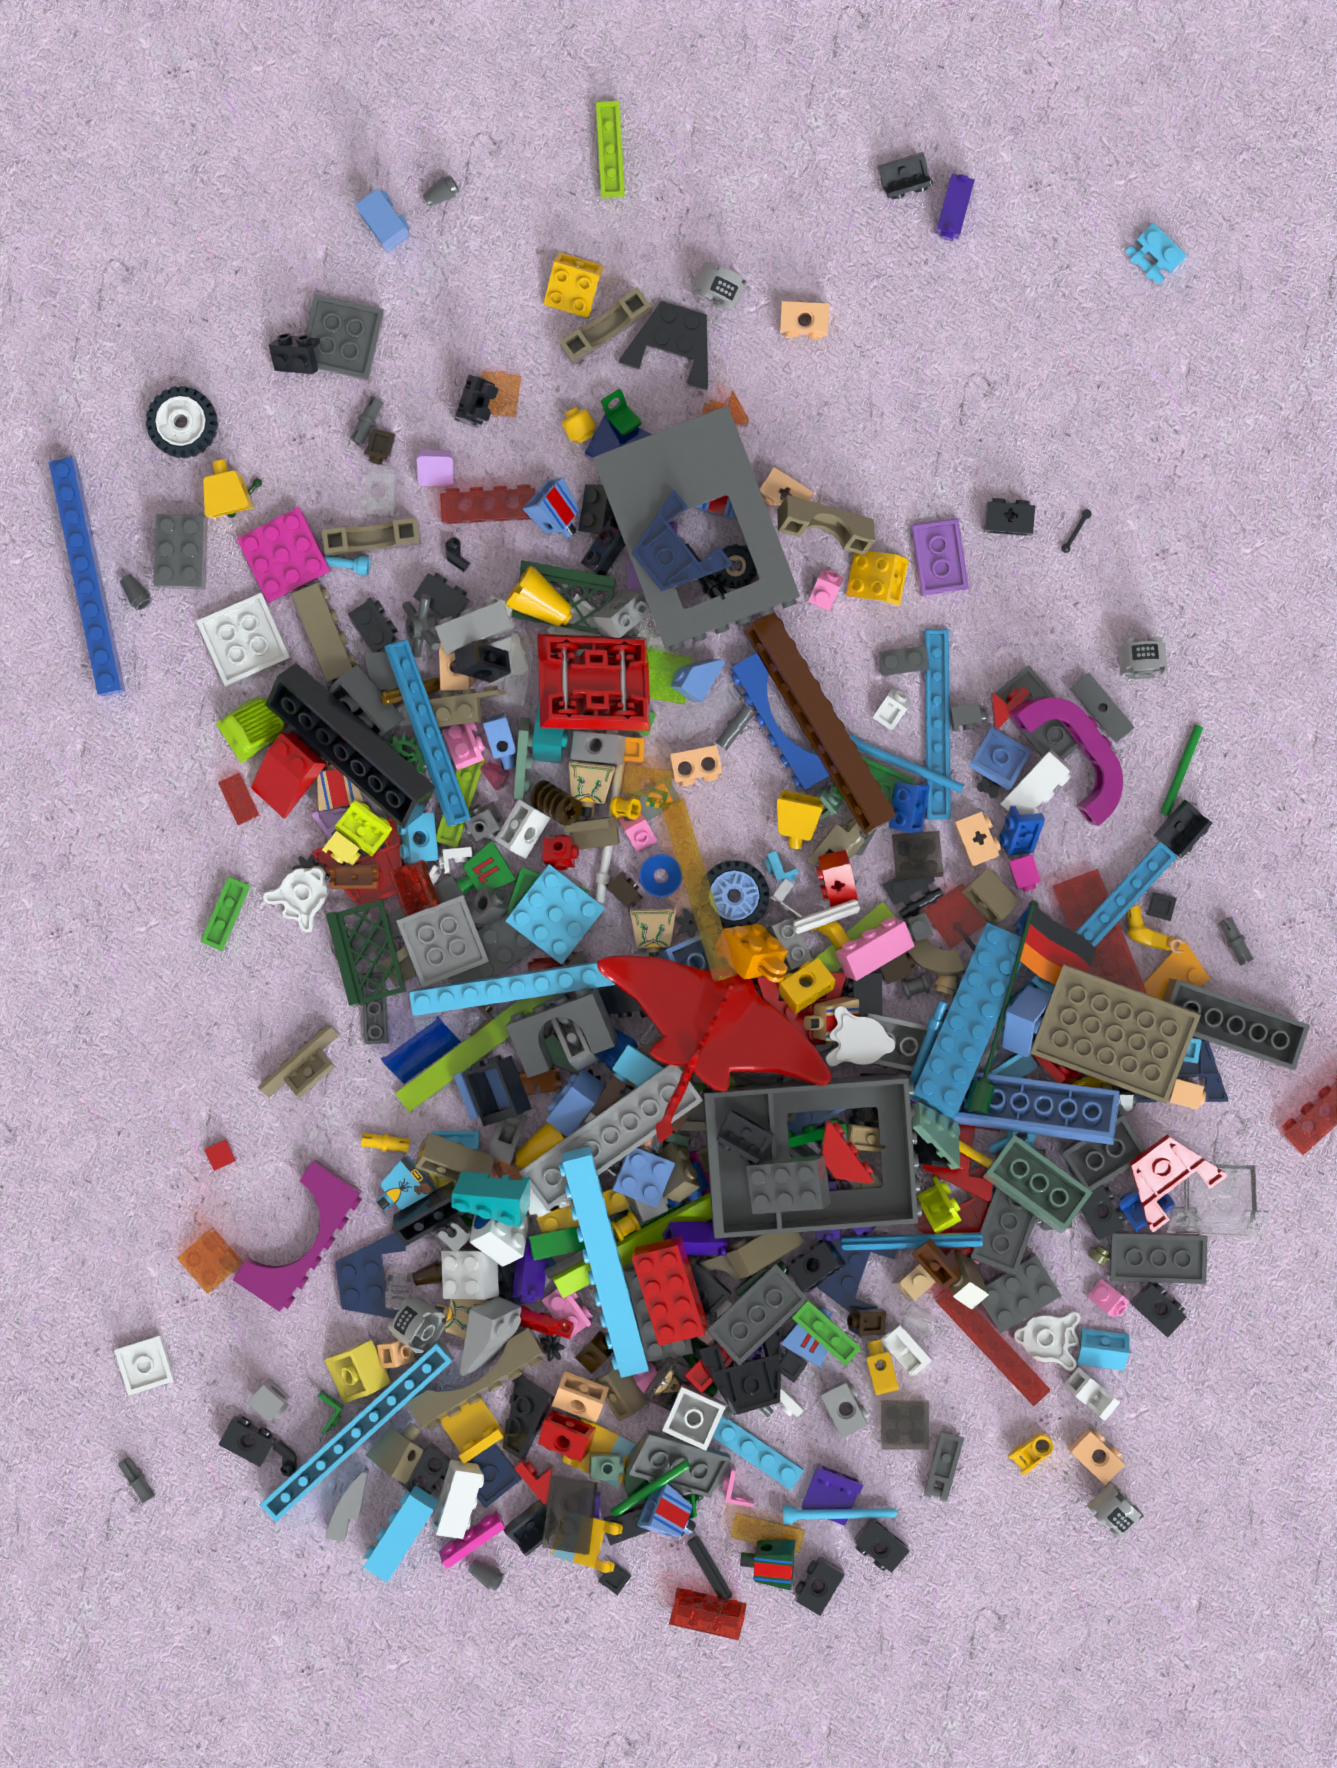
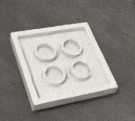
M263 593L254 595L196 621L225 687L291 659Z

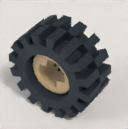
M738 544L728 545L726 548L721 549L730 561L737 562L739 560L743 567L740 572L737 570L731 572L729 568L715 572L717 578L724 586L738 589L747 586L754 579L757 571L749 549Z

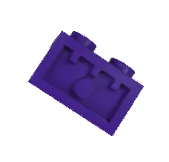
M817 1464L801 1508L803 1510L852 1509L857 1494L861 1493L863 1482ZM828 1519V1520L834 1521V1522L839 1523V1524H841V1525H846V1522H847L848 1519Z

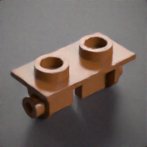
M551 1067L549 1071L527 1078L525 1071L518 1072L527 1096L535 1095V1086L540 1085L541 1094L556 1092L557 1089L562 1088L559 1069Z

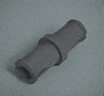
M370 396L363 413L359 414L357 418L359 421L349 438L350 440L360 445L364 444L371 427H374L376 424L375 419L382 405H384L383 401Z
M743 704V707L733 720L727 722V728L715 742L727 751L737 736L743 734L744 727L756 713Z
M1230 916L1226 918L1230 928H1228L1225 920L1220 921L1218 924L1228 940V947L1232 948L1241 966L1246 964L1242 954H1244L1247 962L1252 961L1254 958L1244 942L1245 936L1240 934L1233 917Z

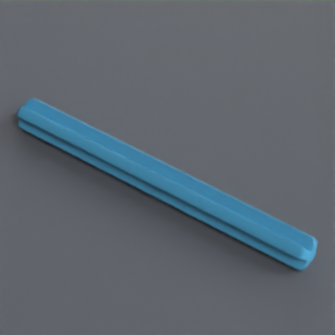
M982 1233L843 1236L841 1247L843 1250L918 1248L928 1239H931L938 1248L983 1246Z

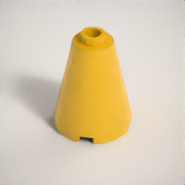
M530 565L520 577L521 579L510 592L505 605L508 608L558 627L561 624L566 625L573 615L570 612L572 606L535 567Z
M546 1122L516 1152V1158L514 1159L516 1166L519 1170L523 1169L565 1139L566 1136Z

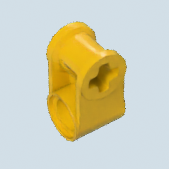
M1037 1432L1024 1443L1015 1447L1007 1457L1013 1459L1021 1469L1020 1473L1025 1475L1052 1453V1439L1045 1432ZM1040 1439L1048 1441V1446L1043 1450L1035 1447L1036 1442Z

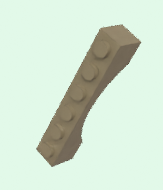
M527 1328L507 1341L504 1352L498 1362L477 1382L453 1391L437 1392L426 1390L408 1401L407 1405L420 1428L432 1430L441 1424L440 1420L444 1417L449 1416L450 1418L459 1414L462 1411V1406L467 1403L469 1405L477 1403L482 1399V1394L487 1391L490 1393L501 1388V1383L508 1378L513 1380L522 1375L523 1372L521 1370L528 1366L531 1368L537 1366L547 1354L534 1331Z

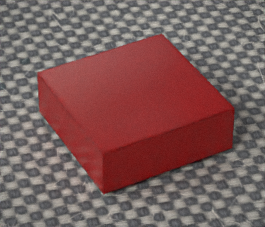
M227 1139L204 1149L214 1171L236 1161Z

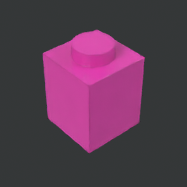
M1033 855L1008 862L1016 889L1022 888L1023 892L1037 888L1036 883L1041 882Z

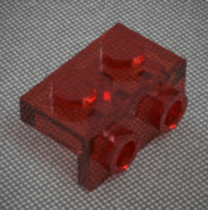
M424 860L402 865L389 872L391 883L395 889L404 916H410L415 912L440 904Z

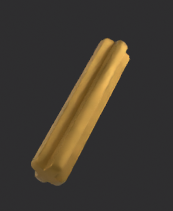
M439 678L423 681L427 694L440 690ZM399 688L384 691L380 694L383 705L403 701Z

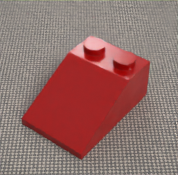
M281 733L267 751L251 789L283 819H286L327 763L294 733Z

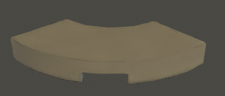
M928 938L916 942L913 941L915 947L906 951L908 955H911L916 965L936 973V975L955 976L965 973L957 949L949 951L938 949L930 943Z

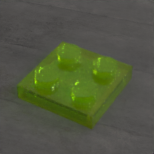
M647 650L650 699L685 705L686 698L670 687L673 682L675 672L681 666L691 664L693 657Z

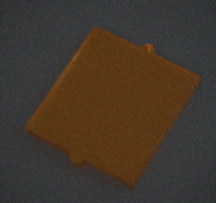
M503 371L500 373L482 372V379L494 383L495 387L499 389L496 398L490 399L488 405L491 415H494L496 418L499 416L516 418L521 376L505 374Z

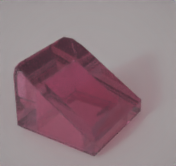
M488 762L480 768L495 790L498 791L504 788L510 773L509 770H503L501 766L492 762Z

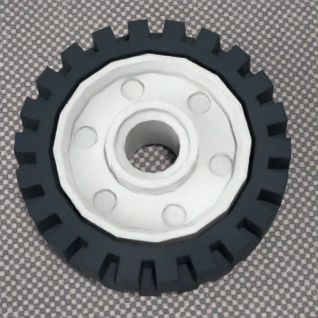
M186 386L170 387L169 390L165 389L160 395L154 398L153 403H150L149 411L146 413L147 432L152 442L162 452L176 458H189L191 456L195 457L201 452L203 453L208 446H211L212 440L217 434L218 417L210 400L201 392ZM180 417H187V425L183 428H178L177 420Z

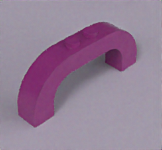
M1035 697L1016 706L1009 714L1022 732L1032 733L1044 722L1052 719L1060 721L1093 765L1096 776L1091 793L1076 806L1089 824L1095 826L1102 824L1114 812L1120 801L1123 790V773L1117 756L1110 748L1112 746L1110 740L1105 735L1100 734L1097 729V722L1091 716H1087L1076 704L1060 698Z

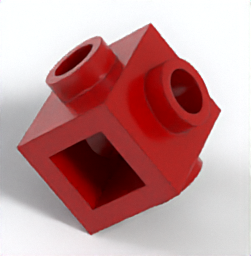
M559 834L555 837L543 838L542 860L545 866L550 864L553 868L560 871L575 867V859L579 858V846L575 845L571 836Z

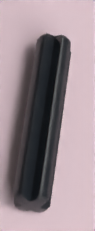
M697 1535L689 1539L687 1544L720 1601L723 1602L731 1598L732 1592L701 1538Z

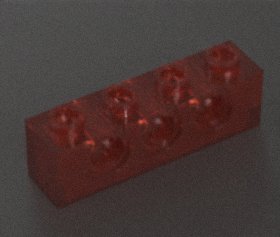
M529 484L517 485V489H507V486H494L493 490L484 491L483 487H471L469 492H460L459 488L445 489L446 493H440L441 522L443 524L532 520L525 513L523 507L536 494V489L531 488ZM517 497L519 505L513 509L506 506L508 498ZM487 498L495 500V506L491 510L483 508V501ZM464 499L472 502V506L468 511L459 509V503Z
M1337 1081L1330 1087L1328 1085L1323 1087L1317 1093L1319 1097L1313 1103L1309 1101L1299 1110L1301 1114L1295 1119L1292 1117L1282 1125L1283 1130L1280 1134L1299 1154H1306L1337 1125ZM1323 1104H1328L1330 1106V1113L1322 1117L1320 1107ZM1306 1120H1311L1313 1128L1310 1132L1305 1133L1302 1130V1124Z

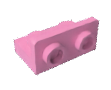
M475 722L452 725L443 729L457 770L484 760L481 751L485 748L480 736H475L474 732L478 731Z
M557 1288L544 1297L542 1302L554 1319L560 1320L565 1318L574 1323L575 1327L571 1335L573 1337L582 1329L592 1324L590 1318L593 1317V1314L586 1305L581 1306L577 1298L579 1295L577 1291L563 1298Z

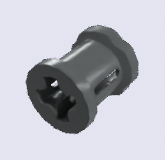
M924 972L920 973L919 977L907 981L905 979L901 980L907 1000L911 999V996L923 992L930 993Z

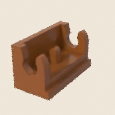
M331 865L329 868V889H379V865Z

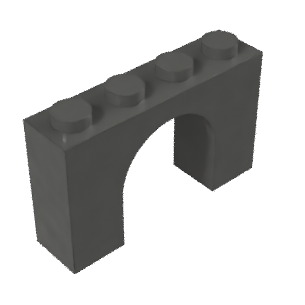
M589 987L577 991L575 993L576 996L571 998L565 995L555 999L552 1005L540 1004L532 1008L533 1012L525 1014L522 1011L511 1016V1020L507 1023L506 1028L527 1078L549 1071L554 1065L543 1036L545 1023L550 1019L564 1017L576 1022L581 1027L592 1054L615 1047L619 1039L597 988L589 990Z

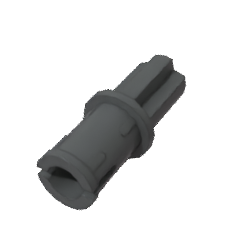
M130 1457L123 1459L118 1464L129 1481L128 1486H132L142 1503H145L155 1495L143 1478L145 1475H141Z

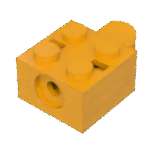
M753 924L725 928L723 930L715 953L743 979L765 976L771 982H782L788 966L784 964L788 950L778 939L767 932L764 926Z

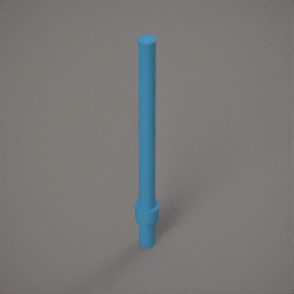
M853 734L849 736L860 751L959 793L963 790L965 784L863 742L858 736Z
M942 1000L938 1001L933 1017H930L928 1020V1030L909 1078L913 1082L914 1090L923 1071L936 1033L941 1030L943 1024L941 1020L948 1003Z

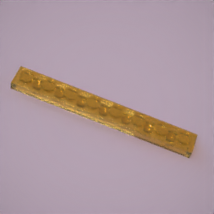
M684 798L662 804L663 814L713 980L715 982L737 975Z

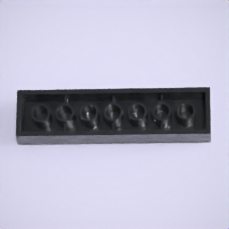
M297 663L277 676L265 704L273 713L403 829L422 815L435 789V786L427 778L419 773L394 748L382 740L376 732L372 731L359 717L355 716L341 701L336 699Z

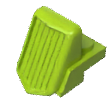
M257 696L243 703L216 723L241 763L246 762L261 750L272 745L284 729V722L265 705L267 702L266 698H259Z

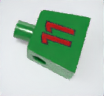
M491 841L463 865L468 875L456 882L464 894L476 887L478 892L484 887L497 889L516 881V878L494 841Z

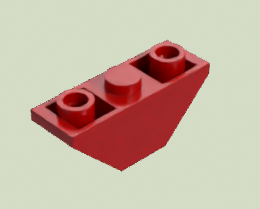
M830 1119L826 1120L820 1155H825L826 1166L835 1179L872 1183L873 1178L871 1174L874 1171L866 1160L864 1162L859 1160L857 1154L860 1152L853 1142L847 1143L842 1135L845 1134L843 1128L837 1121L833 1124Z

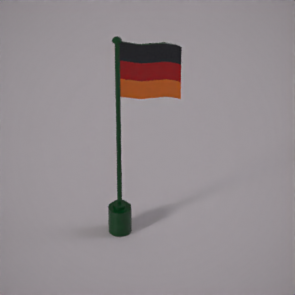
M1034 900L1028 903L1030 909L983 1077L978 1076L977 1080H972L964 1108L983 1114H988L995 1086L991 1085L992 1080L988 1079L1019 963L1021 962L1038 977L1053 985H1056L1064 963L1090 972L1096 950L1094 946L1081 935L1052 920L1036 907L1038 903Z

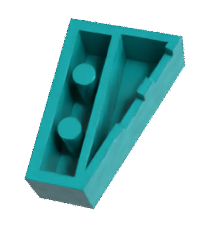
M538 700L532 742L533 760L561 764L563 747H567L568 733H565V729L540 728Z
M462 1171L452 1192V1208L460 1212L478 1215L484 1219L502 1222L507 1226L520 1228L530 1206V1177H523L522 1180H511L509 1175H502L500 1179L490 1178V1175L487 1173Z

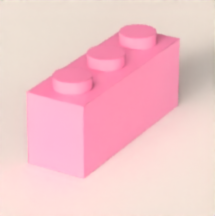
M887 918L875 929L863 932L862 936L858 939L844 943L842 948L836 951V955L845 976L858 981L915 946L906 923L896 918Z

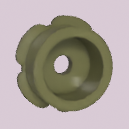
M1102 1246L1090 1247L1091 1251L1088 1256L1104 1266L1107 1260H1111L1108 1257L1109 1251Z

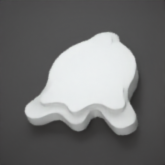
M320 866L295 869L282 880L279 887L266 891L263 899L268 904H283L285 907L282 912L283 917L297 920L303 932H310L314 928L316 912L321 909L327 900L326 873Z
M839 1006L834 1010L837 1025L830 1032L829 1037L831 1040L837 1041L838 1047L826 1056V1063L829 1066H836L845 1061L861 1065L872 1064L884 1054L891 1053L894 1050V1040L887 1035L879 1022L868 1017L854 1016L843 1006Z
M1070 1311L1063 1316L1040 1314L1031 1318L1024 1326L1017 1328L1013 1333V1338L1023 1346L1033 1359L1041 1362H1056L1067 1371H1073L1077 1363L1068 1352V1348L1079 1344V1338L1074 1329L1080 1322L1081 1317L1077 1311Z

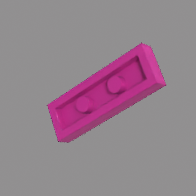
M496 1510L492 1514L484 1516L477 1525L466 1530L463 1539L457 1538L442 1547L439 1555L446 1569L505 1529L502 1516Z

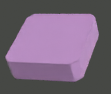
M420 450L417 452L418 484L421 486H452L454 484L453 453L443 450Z

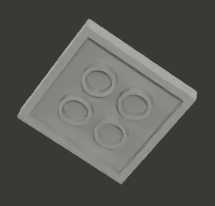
M463 895L395 921L421 988L489 962Z

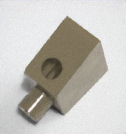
M412 1423L408 1424L403 1433L393 1427L389 1428L365 1456L391 1477L406 1485L423 1453V1449L414 1443L422 1430Z

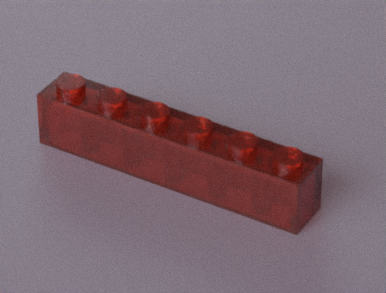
M949 1286L934 1297L936 1303L1033 1406L1051 1391L1049 1386L975 1307L970 1309L952 1296Z

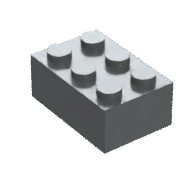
M156 514L154 586L157 588L206 589L207 517L204 515Z
M358 665L340 676L328 690L384 741L404 720L392 704H382L380 699L382 691L374 685Z
M1119 1113L1117 1115L1113 1145L1076 1140L1059 1152L1078 1182L1090 1191H1093L1130 1168L1129 1163L1143 1153L1145 1149L1124 1115Z
M825 1155L761 1160L759 1164L752 1162L746 1166L752 1214L824 1209L831 1204Z
M1033 1252L1021 1260L1015 1276L1002 1271L986 1281L985 1285L989 1295L981 1303L998 1331L1003 1333L1062 1295L1037 1255Z

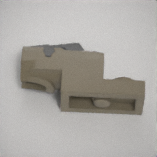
M855 817L844 825L846 826L845 829L836 824L806 861L813 867L816 864L820 865L818 857L828 854L826 853L828 849L833 853L846 850L848 858L854 855L861 856L877 829L865 835Z

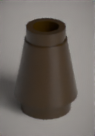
M436 1260L413 1272L414 1284L419 1286L442 1283V1261Z

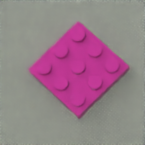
M297 507L237 538L267 603H271L332 572L301 507Z

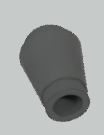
M450 175L447 177L442 176L423 194V197L431 207L456 197V193L460 190Z
M132 574L126 575L120 580V584L131 607H135L138 611L144 609L152 602L151 593Z
M477 1560L472 1562L468 1570L488 1590L492 1589L494 1591L497 1590L505 1576L501 1569Z

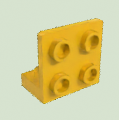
M559 252L553 263L544 305L588 318L597 285L605 266Z
M867 551L865 555L854 553L846 596L877 600L890 605L900 606L909 559L896 554Z
M483 1399L472 1405L467 1403L461 1407L462 1411L459 1414L450 1418L446 1416L440 1420L441 1425L459 1450V1458L463 1464L502 1439L505 1434Z

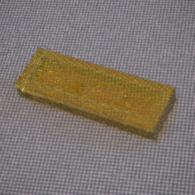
M735 1512L730 1537L756 1544L759 1540L795 1539V1553L800 1554L805 1529Z

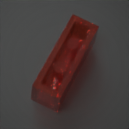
M677 1587L671 1608L669 1625L739 1640L747 1603Z

